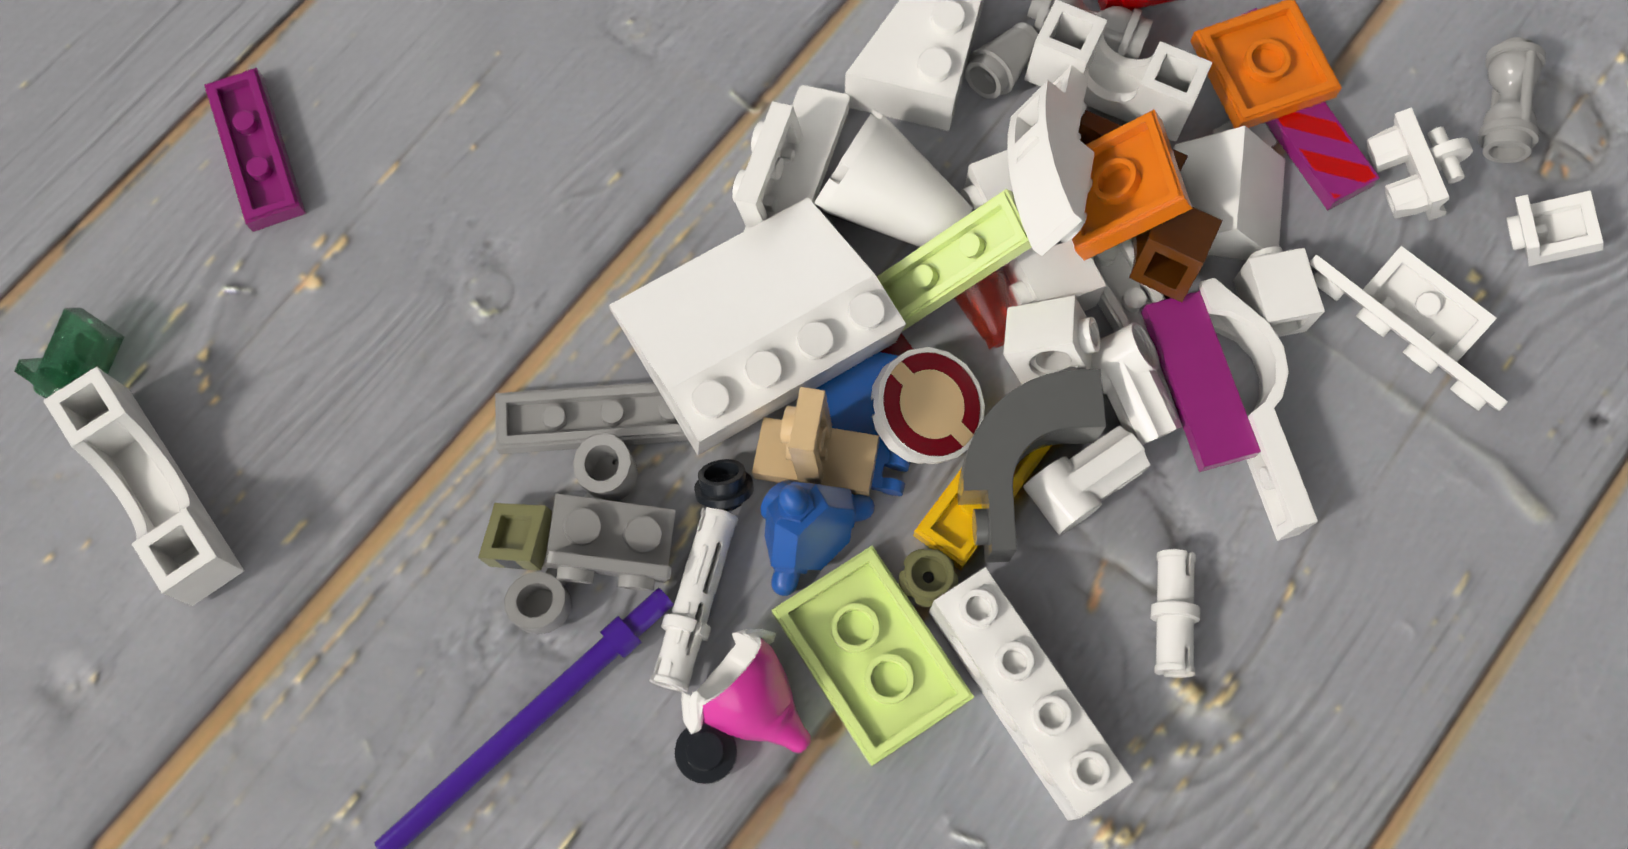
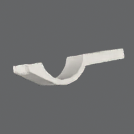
M1216 278L1201 281L1198 287L1215 332L1236 342L1252 359L1259 377V400L1253 412L1248 416L1261 452L1256 457L1247 459V463L1277 541L1300 535L1316 524L1318 520L1274 409L1283 398L1289 374L1284 345L1270 323Z

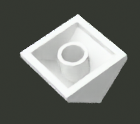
M1246 126L1175 144L1173 149L1188 155L1180 173L1191 205L1223 220L1208 255L1248 260V257L1258 250L1279 246L1285 159Z

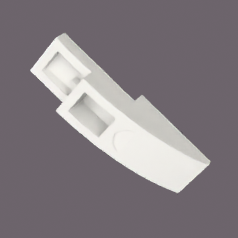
M1073 65L1055 82L1052 83L1047 80L1010 118L1007 156L1013 195L1032 249L1041 256L1060 240L1064 243L1070 241L1081 230L1087 218V214L1084 212L1087 194L1093 183L1090 176L1095 152L1080 141L1081 134L1078 132L1081 117L1087 107L1084 99L1088 77Z

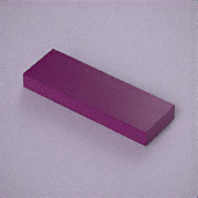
M256 67L205 84L204 86L245 224L252 232L305 215L304 205L266 83L258 68Z
M1196 291L1187 294L1183 302L1170 298L1145 305L1141 314L1158 353L1159 364L1199 473L1256 457L1261 450L1201 292Z

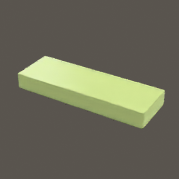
M1005 189L877 276L906 323L902 331L1032 247L1022 225L1013 192Z

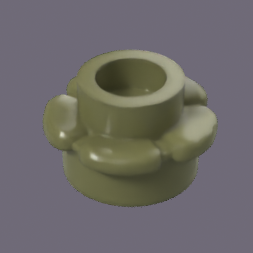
M918 549L911 552L904 560V571H901L899 574V586L907 597L912 596L915 598V603L923 607H931L935 599L958 585V575L954 572L953 560L937 549ZM926 572L932 573L934 581L926 583L923 580V574Z

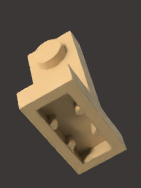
M800 387L796 407L786 406L783 420L763 417L752 475L754 479L776 483L792 480L794 482L851 489V494L870 497L879 448V436L832 428L826 392L824 390Z

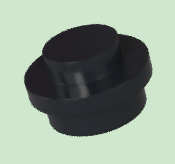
M721 459L710 462L699 470L694 491L696 500L701 505L708 508L731 511L740 507L743 502L752 496L754 484L752 476L745 471V467L741 462L732 459Z
M705 723L702 724V728L698 732L693 734L686 727L676 741L675 761L681 773L689 780L698 784H713L724 779L732 771L737 759V745L733 736Z

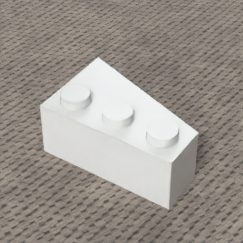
M899 0L846 72L845 94L850 98V108L872 113L875 109L886 117L949 131L984 0Z

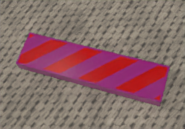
M1256 7V8H1254V9H1252V10H1250V11H1248V12H1246V13H1249V12H1252V11H1255V10H1258V9H1257V7ZM1325 102L1265 122L1327 211L1373 187L1380 179Z

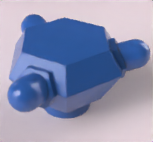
M785 480L773 486L762 501L761 515L766 520L764 535L770 564L774 568L771 579V586L774 592L780 596L791 595L797 589L801 574H807L808 570L821 571L850 542L851 531L854 528L855 522L866 520L872 516L875 509L873 500L866 495L851 494V489L794 482L792 480Z

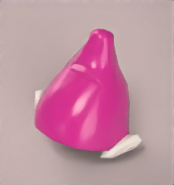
M744 629L732 633L736 645L721 664L710 674L697 691L692 692V695L682 692L683 722L691 734L698 732L702 728V724L705 723L728 735L744 740L767 741L783 746L794 753L803 752L811 743V736L801 721L782 664L769 645L774 642L776 633L763 629Z

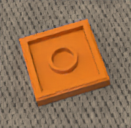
M1284 0L1196 30L1190 40L1197 56L1213 62L1207 76L1234 128L1242 126L1250 128L1336 98L1342 89L1295 0Z
M1155 109L1086 144L1087 147L1095 152L1090 176L1093 183L1086 199L1084 211L1087 214L1086 221L1081 230L1072 238L1075 251L1085 261L1193 209L1163 121Z

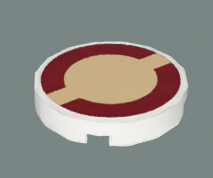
M931 347L908 350L885 365L872 386L871 400L874 399L873 407L875 411L872 418L875 430L888 449L907 462L938 464L959 457L969 449L974 434L984 419L985 403L978 380L967 364L947 351Z

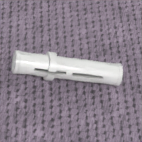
M702 508L701 518L685 565L672 613L665 614L661 627L666 630L653 675L650 677V682L670 690L688 692L689 682L701 641H708L711 627L707 625V621L735 526H737L739 520L736 515L721 509Z

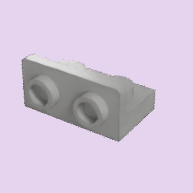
M556 493L544 567L558 569L556 579L561 581L593 584L594 574L619 577L617 586L619 588L654 591L655 581L664 583L671 577L672 567L668 565L676 510Z

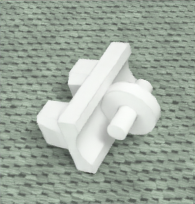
M1412 107L1395 113L1393 127L1385 129L1367 139V152L1376 172L1402 163L1406 164L1410 177L1385 186V194L1394 218L1426 212L1430 221L1446 215L1447 212L1444 203L1449 200V195L1439 171L1443 170L1448 184L1462 180L1465 175L1459 163L1469 157L1473 149L1468 138L1449 140L1444 127H1438L1428 132L1427 135L1433 147L1429 149Z

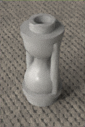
M1032 0L1027 17L1036 20L1034 25L1036 32H1040L1055 0ZM1059 0L1108 20L1104 29V39L1108 46L1124 57L1130 59L1139 58L1154 21L1141 16L1143 10L1135 8L1132 12L1125 7L1114 6L1103 11H1092L1084 5L1082 0Z
M1515 37L1506 39L1492 47L1486 54L1485 66L1488 70V80L1493 90L1491 108L1485 114L1483 126L1478 132V143L1483 148L1484 157L1494 162L1514 163L1525 160L1531 155L1532 148L1539 141V128L1536 126L1537 118L1532 109L1534 86L1538 82L1541 69L1545 65L1546 52L1540 45L1533 43L1527 38Z

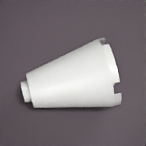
M875 109L867 118L840 160L831 179H828L814 202L816 207L822 212L917 247L926 244L970 214L973 209L891 121Z

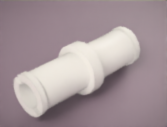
M1180 549L1162 550L1156 554V561L1158 562L1157 603L1151 605L1150 619L1157 622L1156 665L1154 666V673L1174 678L1191 677L1195 675L1194 624L1200 621V607L1194 604L1196 554L1193 552L1187 553V550Z

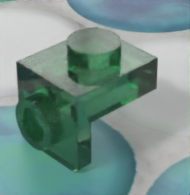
M81 307L64 308L43 357L19 359L14 371L33 384V390L37 394L48 398L96 366L108 374L124 340V336Z

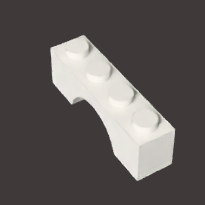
M96 366L43 400L71 447L100 474L125 508L136 532V541L132 543V546L162 594L194 606L244 572L239 561L127 387Z

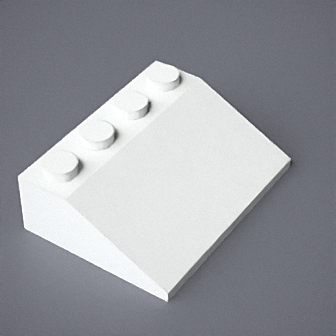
M809 197L609 305L610 310L697 455L704 453L763 419V417L798 399L800 387L815 389L896 343L906 325L874 272Z

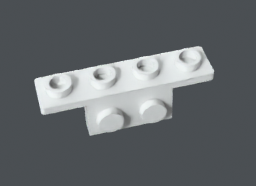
M802 85L798 88L792 105L772 101L765 121H759L754 129L751 141L752 155L746 170L741 169L738 172L733 185L732 197L745 223L744 231L807 197L813 203L816 201L851 106L850 98L847 94Z
M1400 246L1363 289L1318 255H1315L1309 262L1311 268L1316 271L1314 279L1319 289L1335 301H1338L1343 294H1346L1362 307L1356 317L1383 338L1390 330L1403 338L1409 345L1402 353L1430 374L1438 366L1457 380L1450 390L1477 411L1486 403L1500 411L1508 403L1503 397L1457 363L1497 318L1404 247Z

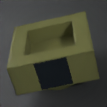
M494 503L478 558L489 567L541 571L547 552L552 510L544 505Z

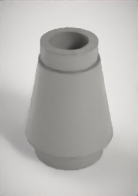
M1019 22L973 51L969 56V64L965 68V76L971 88L979 95L989 99L1008 94L1030 60L1034 43L1038 36L1036 30L1027 23Z

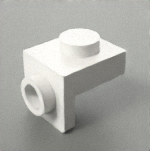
M1591 190L1530 204L1528 194L1515 197L1517 215L1506 218L1513 250L1525 248L1529 266L1603 250V239Z

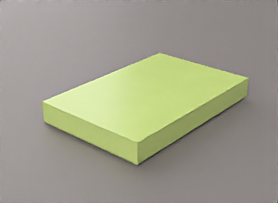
M873 546L865 549L771 610L780 627L871 767L974 698Z

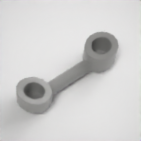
M606 433L592 435L584 440L575 452L573 461L574 474L580 485L587 492L585 497L617 502L629 495L636 485L638 476L636 460L624 442L615 435ZM548 568L546 573H527L513 582L504 598L505 612L510 621L524 631L537 635L550 633L561 627L569 617L572 599L566 587L568 582L556 579L558 569Z

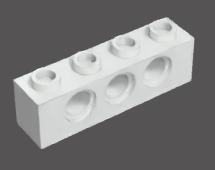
M986 567L933 601L929 611L930 616L1068 821L1082 818L1133 782Z

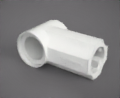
M1133 322L1100 339L1099 351L1092 353V369H1101L1103 394L1108 395L1123 429L1132 432L1139 442L1144 445L1183 426L1156 371L1159 368L1160 361L1154 343L1145 329L1139 323Z
M1119 425L1072 458L1068 459L1064 456L1054 461L1032 477L1023 488L1060 536L1102 506V500L1140 476L1149 468L1150 463L1146 457L1144 447L1135 435L1124 430Z

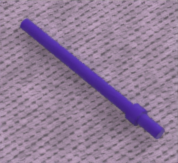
M658 587L624 619H621L619 616L614 618L600 631L603 637L381 835L374 842L376 848L405 849L616 657L621 655L624 659L642 643L639 637L674 606V603Z

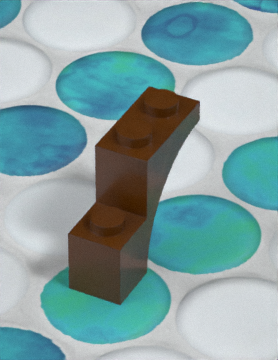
M1085 110L1078 130L1081 134L1080 141L1086 145L1121 127V125ZM1172 148L1179 171L1181 172L1188 155ZM1193 206V209L1132 238L1134 260L1129 278L1179 302H1183L1200 272L1223 221Z

